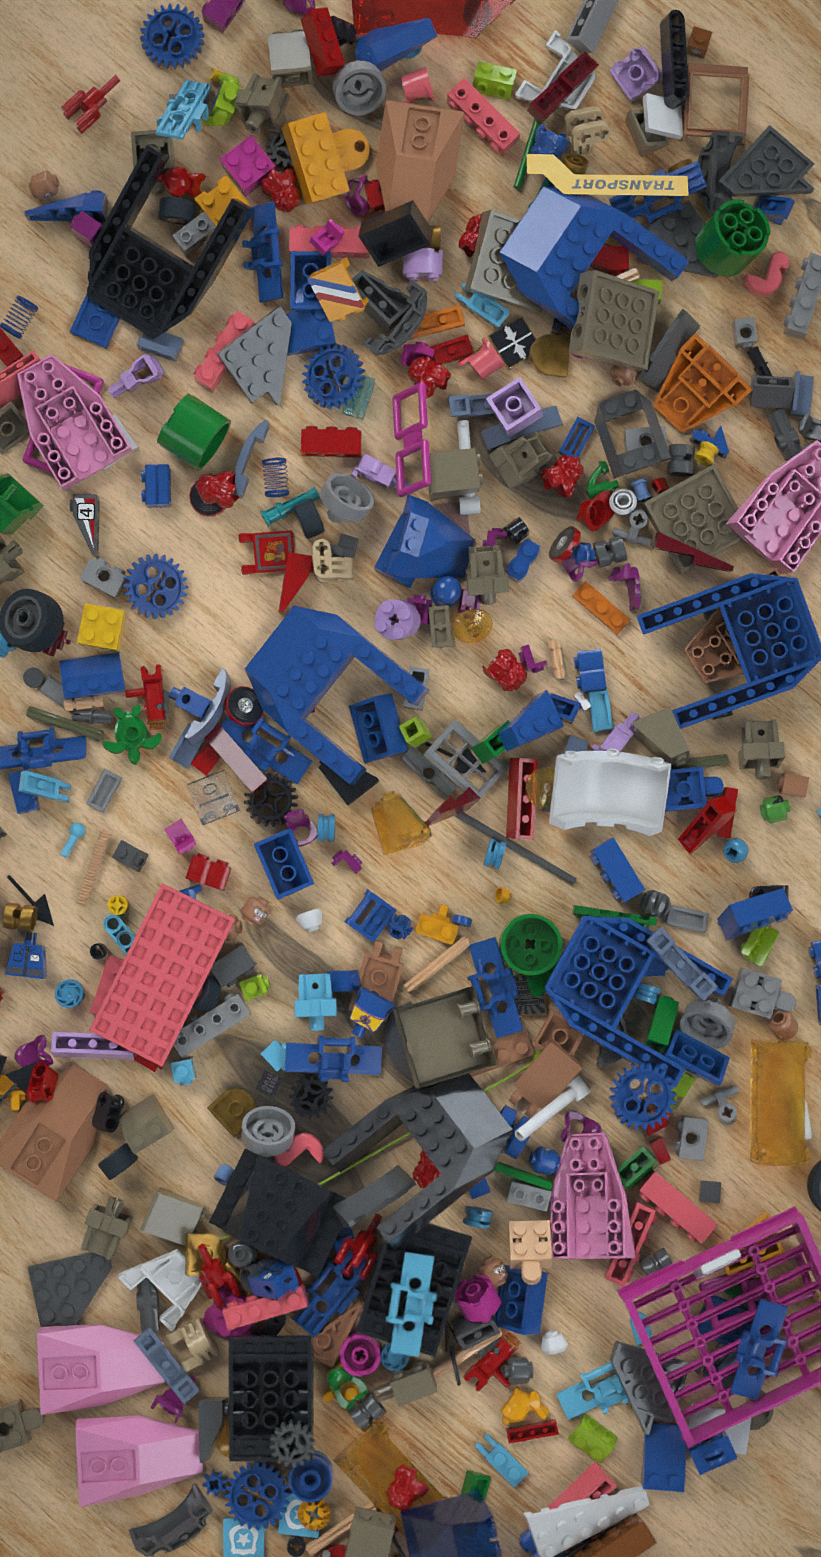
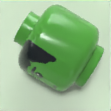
M780 795L765 798L762 801V805H759L763 820H767L770 824L786 820L787 812L791 811L788 800H783Z

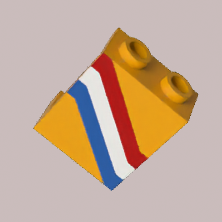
M347 257L312 273L307 279L330 322L334 320L340 322L346 319L349 313L354 312V314L363 311L369 301L367 297L361 298L349 275L347 268L350 266Z

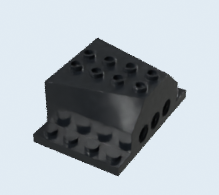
M245 1148L209 1223L276 1259L319 1277L343 1227L332 1206L346 1198Z
M428 1223L397 1249L388 1244L384 1238L356 1332L392 1343L394 1323L387 1322L386 1316L389 1315L393 1288H391V1283H401L405 1252L434 1256L429 1292L436 1293L437 1297L436 1301L433 1302L431 1316H433V1323L427 1324V1322H424L420 1353L436 1357L472 1236ZM416 1277L412 1278L409 1281L410 1287L418 1289L421 1286V1280ZM401 1290L397 1317L404 1316L408 1291ZM406 1321L403 1324L404 1329L408 1331L413 1330L415 1322Z
M229 1336V1462L277 1461L278 1455L272 1456L274 1449L270 1448V1443L274 1442L271 1440V1435H276L274 1432L276 1427L281 1429L282 1422L287 1426L290 1420H292L293 1425H296L298 1421H301V1427L307 1424V1432L313 1431L314 1345H312V1336ZM300 1434L301 1439H302V1440H305V1438L303 1437V1435ZM294 1437L293 1441L290 1444V1450L292 1449V1446H294V1444L296 1443V1437ZM309 1453L311 1455L310 1460L304 1458V1461H312V1453Z

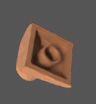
M551 1009L533 1045L543 1050L553 1039L573 1056L584 1035L570 1027L561 1013Z

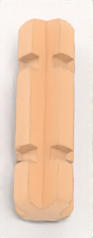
M551 640L548 644L549 650H551L552 667L555 669L553 671L554 678L562 679L565 677V670L562 668L564 665L561 650H559L560 643L559 640Z
M101 696L63 701V707L66 712L73 711V709L84 710L91 709L92 706H95V708L103 706Z

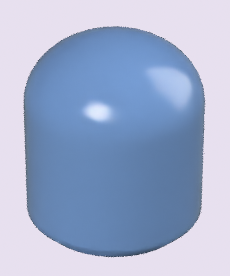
M222 1164L215 1173L214 1179L222 1185H227L234 1172L233 1168L230 1165Z

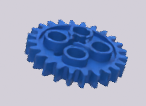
M169 4L166 10L161 5L160 12L153 9L155 15L148 14L149 21H143L146 28L140 29L143 34L140 36V40L144 42L141 45L142 49L146 50L145 55L147 57L151 56L150 60L152 63L157 60L158 67L164 63L166 69L169 68V65H172L173 69L176 70L177 64L184 68L183 62L185 61L191 65L190 58L197 59L195 52L201 53L202 50L199 46L204 45V40L201 38H204L205 35L201 31L203 30V25L198 24L200 22L199 17L194 18L193 11L188 13L186 6L180 10L179 4L176 5L175 9H172L171 4ZM166 21L173 22L172 25L168 27L163 25ZM185 29L190 30L188 35H182L181 32ZM158 38L164 40L161 44L154 43ZM175 47L182 48L178 53L172 52Z
M335 343L334 348L331 345H327V350L320 347L319 354L314 351L315 358L308 357L310 365H304L308 371L302 373V375L307 377L302 383L308 385L304 389V391L309 393L308 398L314 399L313 402L318 405L320 403L321 407L325 408L327 406L331 410L334 406L340 409L341 403L348 406V399L354 402L353 395H360L357 389L363 388L359 383L365 380L361 376L365 370L359 368L364 364L358 360L360 356L356 353L354 354V350L348 349L345 345H342L340 348V345ZM341 359L340 366L336 367L337 361ZM324 368V373L319 376L320 370ZM348 377V382L345 385H343L344 379ZM331 386V391L326 394V389Z
M148 554L145 557L146 561L142 557L138 558L139 564L133 562L131 564L134 569H127L130 576H124L128 584H124L122 587L128 588V591L123 593V595L130 596L126 602L134 603L131 607L132 610L139 608L138 615L145 612V618H149L151 614L153 619H157L158 614L161 618H165V612L169 616L173 615L172 609L179 610L177 603L184 604L180 598L187 596L183 589H187L188 586L183 585V582L188 579L181 578L185 571L177 570L180 565L179 563L172 565L173 558L166 561V555H162L159 559L158 554H154L152 559ZM150 567L154 568L156 571V576L154 578H151L148 575V569ZM162 571H164V572H165L164 576H163V577L160 579V581L158 582V580H159V578H160V576H161ZM167 578H170L173 581V586L171 589L165 586V580ZM158 582L157 587L159 588V590L153 591L154 586L152 585V583ZM140 584L146 588L144 595H140L138 592ZM152 592V595L150 596L149 602H146V598H147V597L150 595V593ZM157 595H160L163 598V603L161 606H158L155 603V597Z
M639 1062L638 1068L631 1064L630 1071L624 1067V1075L617 1073L620 1078L619 1081L612 1080L616 1088L612 1087L609 1089L614 1093V1095L609 1096V1099L615 1101L610 1106L612 1109L618 1108L614 1114L616 1116L621 1115L619 1119L621 1122L627 1119L626 1125L628 1127L634 1123L635 1129H638L640 1124H642L644 1130H646L647 1124L655 1128L654 1122L656 1121L661 1125L662 1121L660 1118L668 1119L666 1112H673L670 1104H676L671 1099V1097L677 1095L674 1091H671L675 1088V1085L673 1083L668 1084L672 1080L671 1077H664L666 1071L662 1070L659 1072L657 1065L652 1069L650 1063H647L645 1068L642 1062ZM645 1078H648V1081L644 1088V1080ZM638 1079L640 1081L637 1088H630L633 1080ZM658 1083L660 1085L659 1090L651 1092V1086ZM643 1092H645L647 1097H643L641 1101L639 1095H643ZM629 1100H635L633 1108H626V1103ZM649 1104H655V1109L652 1112H646V1107ZM640 1105H641V1109H642V1110H641V1113L638 1114V1110H639Z
M255 1461L253 1467L251 1462H248L247 1469L241 1465L239 1467L241 1473L234 1471L235 1479H228L232 1485L225 1487L226 1490L230 1491L229 1494L224 1496V1498L230 1499V1502L225 1504V1506L232 1507L229 1514H236L234 1521H237L239 1518L241 1519L240 1526L248 1523L249 1530L253 1525L256 1526V1530H260L261 1524H263V1527L267 1529L268 1522L274 1526L276 1524L275 1518L278 1520L282 1519L280 1512L286 1513L288 1511L283 1507L290 1504V1501L285 1499L291 1495L290 1492L285 1491L289 1484L283 1483L287 1477L280 1478L279 1475L282 1470L274 1472V1464L267 1468L266 1461L262 1466H260L259 1461ZM251 1475L258 1478L257 1486H252L249 1483ZM242 1485L246 1486L250 1491L254 1493L259 1490L261 1497L272 1501L274 1504L270 1505L267 1501H265L262 1498L256 1500V1495L252 1492L242 1489ZM270 1485L276 1489V1495L273 1497L267 1494V1487ZM241 1494H245L248 1497L249 1502L247 1505L240 1503L239 1497ZM259 1504L266 1507L265 1515H260L257 1512Z

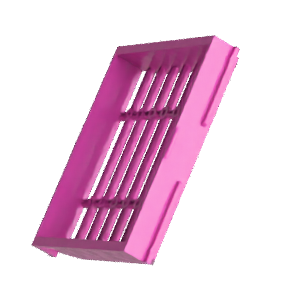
M796 1206L732 1235L731 1239L685 1261L679 1260L617 1290L620 1298L625 1303L682 1434L681 1438L688 1448L764 1411L767 1412L790 1401L791 1398L821 1384V1367L809 1372L806 1365V1360L821 1353V1344L801 1353L798 1342L821 1332V1322L795 1335L790 1327L792 1323L821 1310V1300L787 1317L785 1316L781 1327L786 1339L789 1341L788 1346H785V1348L790 1346L794 1357L780 1363L777 1371L780 1373L798 1365L802 1376L759 1396L758 1400L753 1399L734 1409L731 1406L729 1397L735 1394L730 1393L731 1387L724 1390L721 1379L735 1373L739 1362L716 1371L713 1361L737 1350L741 1339L711 1353H708L705 1343L752 1321L756 1310L703 1335L700 1334L697 1327L698 1324L767 1292L771 1302L786 1305L819 1289L821 1294V1255L804 1216L797 1210ZM792 1225V1227H790V1228H788V1229H786V1230H784V1231H782V1232H779V1233H777V1234H775V1235H773V1236H771V1237H769V1238H767V1239H765V1240H763V1241H760V1242H758V1243H756V1244L754 1243V1242H756V1241H758V1240H760V1239H762V1238H764V1237H767V1236H769V1235H771V1234H773V1233H775V1232H777V1231H779V1230H781V1229H783V1228H786V1227ZM796 1235L800 1245L762 1262L759 1251ZM747 1246L746 1249L739 1251L741 1257L729 1265L751 1256L755 1264L754 1267L685 1299L681 1291L682 1288L700 1279H696L694 1273L677 1281L678 1278L736 1249L739 1250ZM801 1253L804 1254L807 1261L806 1264L770 1281L767 1269ZM809 1271L812 1272L815 1279L814 1282L778 1299L775 1292L776 1287ZM759 1274L762 1285L695 1317L692 1316L689 1309L690 1306ZM667 1283H670V1285H667V1286H665V1287H663V1288H661V1289H659V1290H657V1291H655V1292H653V1293H651V1294H648V1295H646V1296H644V1297H642V1298H640V1299H638V1300H636V1301L633 1302L634 1299H636V1298H638V1297H640V1296H642V1295H644V1294H646V1293H648V1292H650V1291H653V1290H655V1289H657V1288H659V1287H661V1286H663V1285H665V1284H667ZM672 1292L674 1293L678 1303L641 1320L637 1309ZM682 1311L686 1321L651 1338L648 1337L645 1327ZM768 1325L760 1329V1334H768L770 1326ZM687 1329L690 1330L693 1340L659 1356L656 1355L653 1348L654 1345ZM777 1343L766 1348L763 1359L774 1354ZM693 1348H698L701 1358L667 1374L664 1373L661 1366L662 1363ZM704 1365L706 1366L709 1376L678 1391H672L669 1385L670 1381ZM766 1375L764 1380H766V1379H768V1378H770V1377H772V1376ZM713 1383L717 1394L684 1410H680L676 1400ZM718 1402L722 1403L726 1413L689 1430L685 1418Z

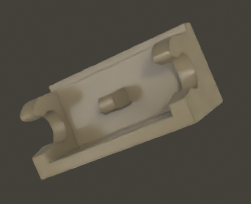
M449 605L429 607L432 647H456L453 607Z

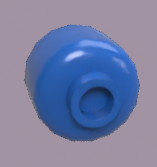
M540 1146L530 1153L529 1163L532 1165L534 1172L552 1175L559 1169L561 1159L556 1150Z

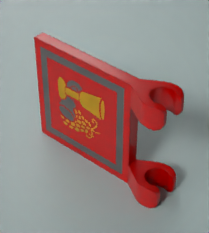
M292 530L240 533L238 537L239 543L253 542L255 565H243L241 567L243 575L285 571L288 552L294 553Z

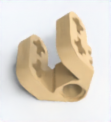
M597 106L573 110L565 116V132L569 140L570 153L580 155L591 153L594 143L606 141L611 136V129L608 123L604 121L602 110ZM593 114H597L596 119L592 120ZM574 118H578L576 123L573 124ZM604 128L603 133L599 134L600 129Z
M319 539L314 542L312 548L314 572L319 582L325 584L339 583L354 579L352 558L332 557L330 544L325 539ZM321 548H325L324 556L320 555ZM322 566H326L325 574L321 573Z
M200 1316L166 1335L170 1345L183 1338L185 1339L192 1354L180 1362L185 1372L203 1364L220 1353L204 1329L205 1324Z

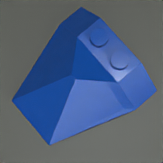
M407 495L402 513L407 516L398 551L391 553L386 572L402 578H441L444 576L464 578L469 563V547L474 545L475 539L429 502Z

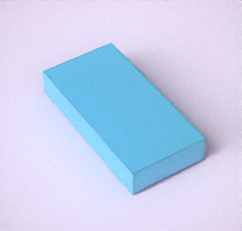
M608 690L588 692L593 732L613 730Z

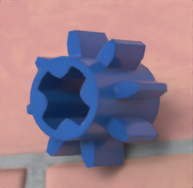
M580 542L576 548L571 549L573 551L571 559H575V564L577 565L581 561L595 560V549L591 548L590 543Z
M395 914L387 923V926L390 927L388 932L395 939H406L413 930L410 927L411 920L405 915L398 916Z
M212 1469L211 1475L205 1473L204 1478L207 1481L202 1483V1487H207V1495L211 1492L217 1497L218 1491L225 1492V1486L222 1484L227 1483L228 1479H223V1471L217 1473ZM215 1479L218 1480V1484L214 1486L211 1484Z

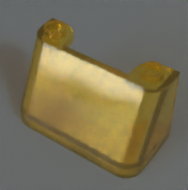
M395 791L384 793L380 801L376 802L375 807L371 809L383 855L423 845L432 837L430 827L400 794H395Z

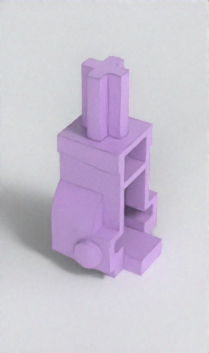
M145 353L133 362L130 370L119 375L121 380L108 388L109 393L113 398H116L126 390L133 392L142 384L157 382L163 377L164 369L155 356ZM146 362L153 375L145 379H138L136 373L146 367Z
M367 454L361 457L358 465L351 473V476L354 478L359 475L384 488L390 485L397 489V477L394 475L396 470ZM405 480V487L409 486L410 482Z
M632 712L623 723L620 722L616 725L600 746L594 744L590 750L607 751L608 749H617L620 752L634 735L632 732V722L641 719L639 715Z

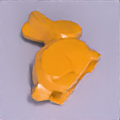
M515 1386L513 1393L507 1402L503 1404L500 1412L503 1415L502 1423L508 1426L510 1423L524 1420L530 1411H534L540 1419L545 1420L550 1410L541 1404V1397L537 1390L533 1389L528 1394L518 1386Z

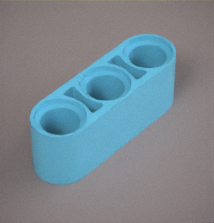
M109 915L104 919V928L124 954L127 955L136 935L119 915ZM112 918H116L119 922L115 930L109 927V921ZM124 934H129L131 937L129 945H124L121 941Z

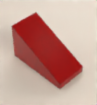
M665 478L654 479L651 484L657 495L670 489Z
M661 1136L649 1141L657 1160L660 1162L659 1165L671 1160Z

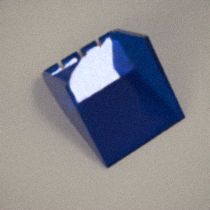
M479 1491L400 1512L409 1557L502 1556L499 1540L490 1541V1539L498 1537L496 1525L493 1521V1515Z

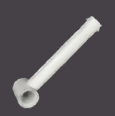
M458 421L459 450L470 449L469 421ZM470 493L459 497L460 515L480 514L479 496H475V493Z
M580 1075L573 1078L563 1093L515 1131V1136L519 1141H524L572 1100L575 1099L577 1102L591 1092Z

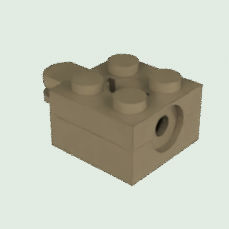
M156 130L131 132L133 167L138 162L146 145L155 146L170 156L161 174H165L167 169L175 167L173 138L155 135ZM157 181L151 193L154 195L162 194L165 191L163 183Z
M419 1360L412 1363L410 1368L393 1371V1374L390 1375V1382L378 1386L372 1391L374 1395L380 1394L375 1398L376 1402H382L395 1397L399 1407L436 1393L437 1383L429 1361Z
M21 1399L0 1405V1452L26 1445L32 1439L30 1430L41 1427L45 1420V1415H41L40 1408L24 1411Z

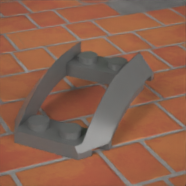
M632 390L598 403L594 423L614 479L671 459L653 405L640 392ZM643 409L655 442L617 455L606 422Z

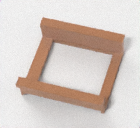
M689 63L687 67L689 97L681 104L683 137L680 140L678 139V141H686L687 136L710 137L715 131L743 132L744 137L738 145H745L750 76L748 74V67ZM693 75L741 79L738 130L690 127Z

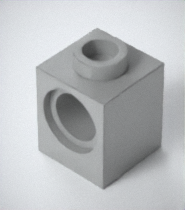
M754 317L735 319L733 321L732 329L735 348L741 347L742 350L753 348V345L758 341ZM740 331H747L750 337L743 338L740 335Z

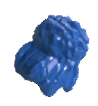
M542 124L536 131V145L532 146L530 154H551L559 159L561 154L567 149L569 140L566 138L565 133L558 135L545 129L546 124Z

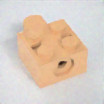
M550 1220L509 1221L510 1269H521L522 1279L526 1284H537L542 1276L541 1268H551L552 1264Z

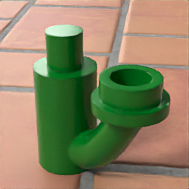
M599 461V466L588 479L586 492L589 499H593L602 491L613 493V489L620 487L617 480L612 482L606 480L596 484L601 473L604 476L609 472L606 461Z

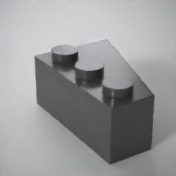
M363 270L352 278L361 298L367 297L369 299L364 311L386 333L391 331L410 309L411 305L406 301L410 297L402 293L401 290L390 287L384 281Z

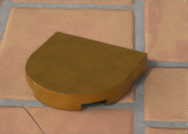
M546 334L534 341L530 347L529 356L531 363H533L538 372L549 376L564 378L568 376L570 337Z
M232 1088L223 1092L207 1109L235 1137L242 1131L243 1118L249 1111L256 1108L253 1097L247 1091Z
M210 1233L186 1234V1276L203 1275L201 1267L204 1260L198 1250L200 1244L206 1245L212 1259L218 1258L220 1263L226 1259V1246L219 1237Z

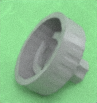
M363 60L352 61L340 68L333 79L332 88L339 107L348 114H368L378 108L385 98V81L380 70L371 62Z
M332 474L320 492L323 504L329 509L327 512L328 519L339 524L343 520L352 522L363 520L374 504V498L370 490L361 481L347 474Z
M717 998L691 1002L686 1006L680 1021V1028L683 1033L713 1049L722 1048L730 1042L736 1025L731 1012Z
M262 1106L249 1111L243 1118L242 1142L253 1153L262 1157L280 1155L286 1152L293 1144L295 1122L292 1116L285 1110L273 1106Z

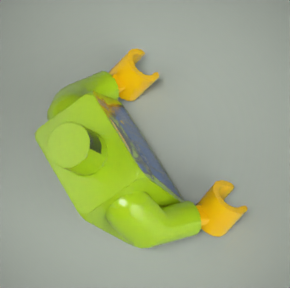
M213 67L210 68L214 72L208 78L216 83H221L207 120H203L201 115L202 128L205 125L227 126L236 108L233 101L238 90L242 89L236 76L222 73Z

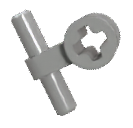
M635 508L628 515L631 524L629 532L618 528H613L612 530L613 536H621L623 539H626V542L632 544L639 543L650 546L652 541L650 538L637 535L639 529L643 528L648 522V517L641 508ZM640 514L643 519L636 522L633 517Z
M735 1085L725 1090H716L714 1094L701 1098L700 1103L702 1106H706L717 1101L719 1105V1121L726 1126L732 1125L736 1121L737 1110L732 1104L727 1103L726 1098L739 1093V1088ZM724 1111L731 1113V1118L724 1116Z

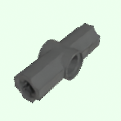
M784 409L769 414L767 418L775 434L776 446L780 452H783L787 462L802 450L796 430L791 427Z
M412 747L401 758L444 801L457 789L415 747ZM426 768L434 770L435 775L432 779H426L423 776V771Z
M146 1277L137 1285L138 1292L136 1293L142 1333L149 1327L153 1332L160 1330L158 1290Z

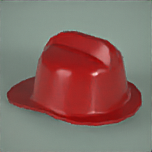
M602 491L593 499L582 502L576 520L587 526L591 531L599 530L614 515V511L609 504L613 493Z

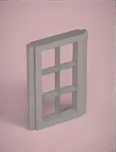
M454 719L423 755L460 789L465 791L470 787L481 799L508 769V766L496 756L487 762L496 770L490 778H487L477 769L481 763L479 759L473 765L461 754L467 746L473 747L479 740ZM452 732L465 742L458 751L446 741ZM442 743L455 753L448 762L436 752ZM458 757L470 767L464 776L451 765ZM473 771L486 781L479 790L467 780Z

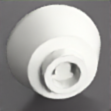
M619 489L613 492L609 504L615 513L627 515L636 508L637 498L632 491Z
M314 909L297 915L296 922L303 930L307 929L308 933L318 930V925L322 924V911Z
M557 1330L546 1332V1336L542 1338L541 1351L545 1355L563 1352L568 1347V1342L562 1333H557Z

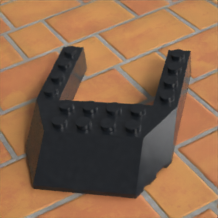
M146 145L89 250L90 267L88 271L89 286L87 287V297L155 339L193 313L216 280L255 209L239 199L232 198L195 266L191 265L132 227L170 158L169 155L155 146Z
M470 1073L416 1089L413 1086L386 1099L322 1150L331 1164L341 1173L404 1123L442 1175L377 1226V1229L387 1243L394 1249H397L492 1173L500 1153L506 1147V1141L510 1139L514 1131Z

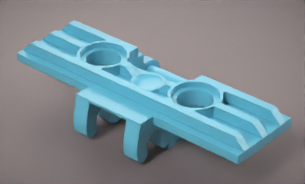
M185 80L175 99L168 101L164 114L158 118V128L155 135L183 140L192 123L195 124L196 131L200 132L203 126L201 115L203 114V120H207L209 117L208 106L203 104L209 94L212 85Z
M405 1252L401 1283H391V1288H393L389 1315L386 1316L387 1322L394 1323L391 1353L419 1357L424 1322H427V1324L433 1323V1316H431L433 1302L436 1301L437 1297L436 1293L429 1292L434 1256ZM416 1277L421 1280V1286L418 1289L410 1287L409 1281L412 1278ZM401 1290L408 1291L404 1316L397 1317ZM406 1321L415 1322V1327L413 1330L408 1331L404 1329L403 1324Z
M611 1362L586 1374L584 1372L581 1373L583 1381L556 1393L568 1420L599 1405L603 1414L609 1412L608 1407L621 1401L623 1404L629 1402L616 1373L594 1385H590L588 1382L613 1370ZM586 1389L594 1393L590 1400H585L582 1397V1392Z

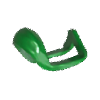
M343 1367L332 1369L327 1376L328 1386L334 1392L337 1402L346 1410L352 1408L356 1400H360L367 1394L368 1389L363 1380L349 1374ZM349 1381L354 1382L360 1391V1394L351 1399L350 1402L340 1392L342 1385Z

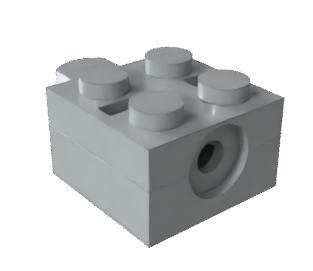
M740 967L729 1006L771 1019L774 1009L789 1012L794 1009L796 1000L792 994L779 990L782 982L781 979Z

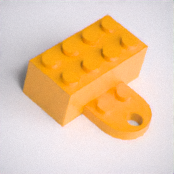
M326 112L289 122L281 127L306 206L343 195L350 191L344 173L364 165L370 153L369 143L360 131L344 129L332 133ZM356 141L363 144L364 149L362 152L355 150L354 144Z

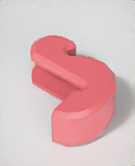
M782 251L773 253L764 279L746 274L744 277L746 289L756 296L767 297L774 294L782 281L781 272L784 273L788 268V256Z
M299 1133L294 1136L293 1144L286 1152L274 1156L275 1162L280 1166L286 1167L307 1148L312 1156L321 1163L324 1158L323 1144L311 1133Z

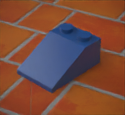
M319 251L291 252V310H323L307 279L312 273L332 264L331 251L324 256Z
M296 310L286 313L292 322L287 356L320 351V347L327 350V345H331L334 348L336 342L333 324L328 320L324 310Z
M653 1422L649 1435L644 1433L641 1485L643 1489L684 1492L686 1444H684L681 1438L682 1434L678 1424Z

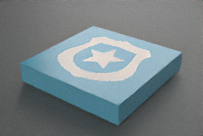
M286 1491L291 1493L290 1496L285 1498L290 1501V1504L283 1506L288 1510L286 1513L280 1512L282 1519L279 1520L278 1533L318 1538L319 1530H306L299 1522L297 1516L298 1508L303 1501L297 1498L292 1491ZM318 1507L313 1512H308L311 1515L310 1521L314 1520L315 1517L320 1518L317 1515Z
M223 1517V1557H265L263 1524H261L260 1530H256L255 1525L249 1530L248 1523L240 1526V1518L234 1521L235 1517Z

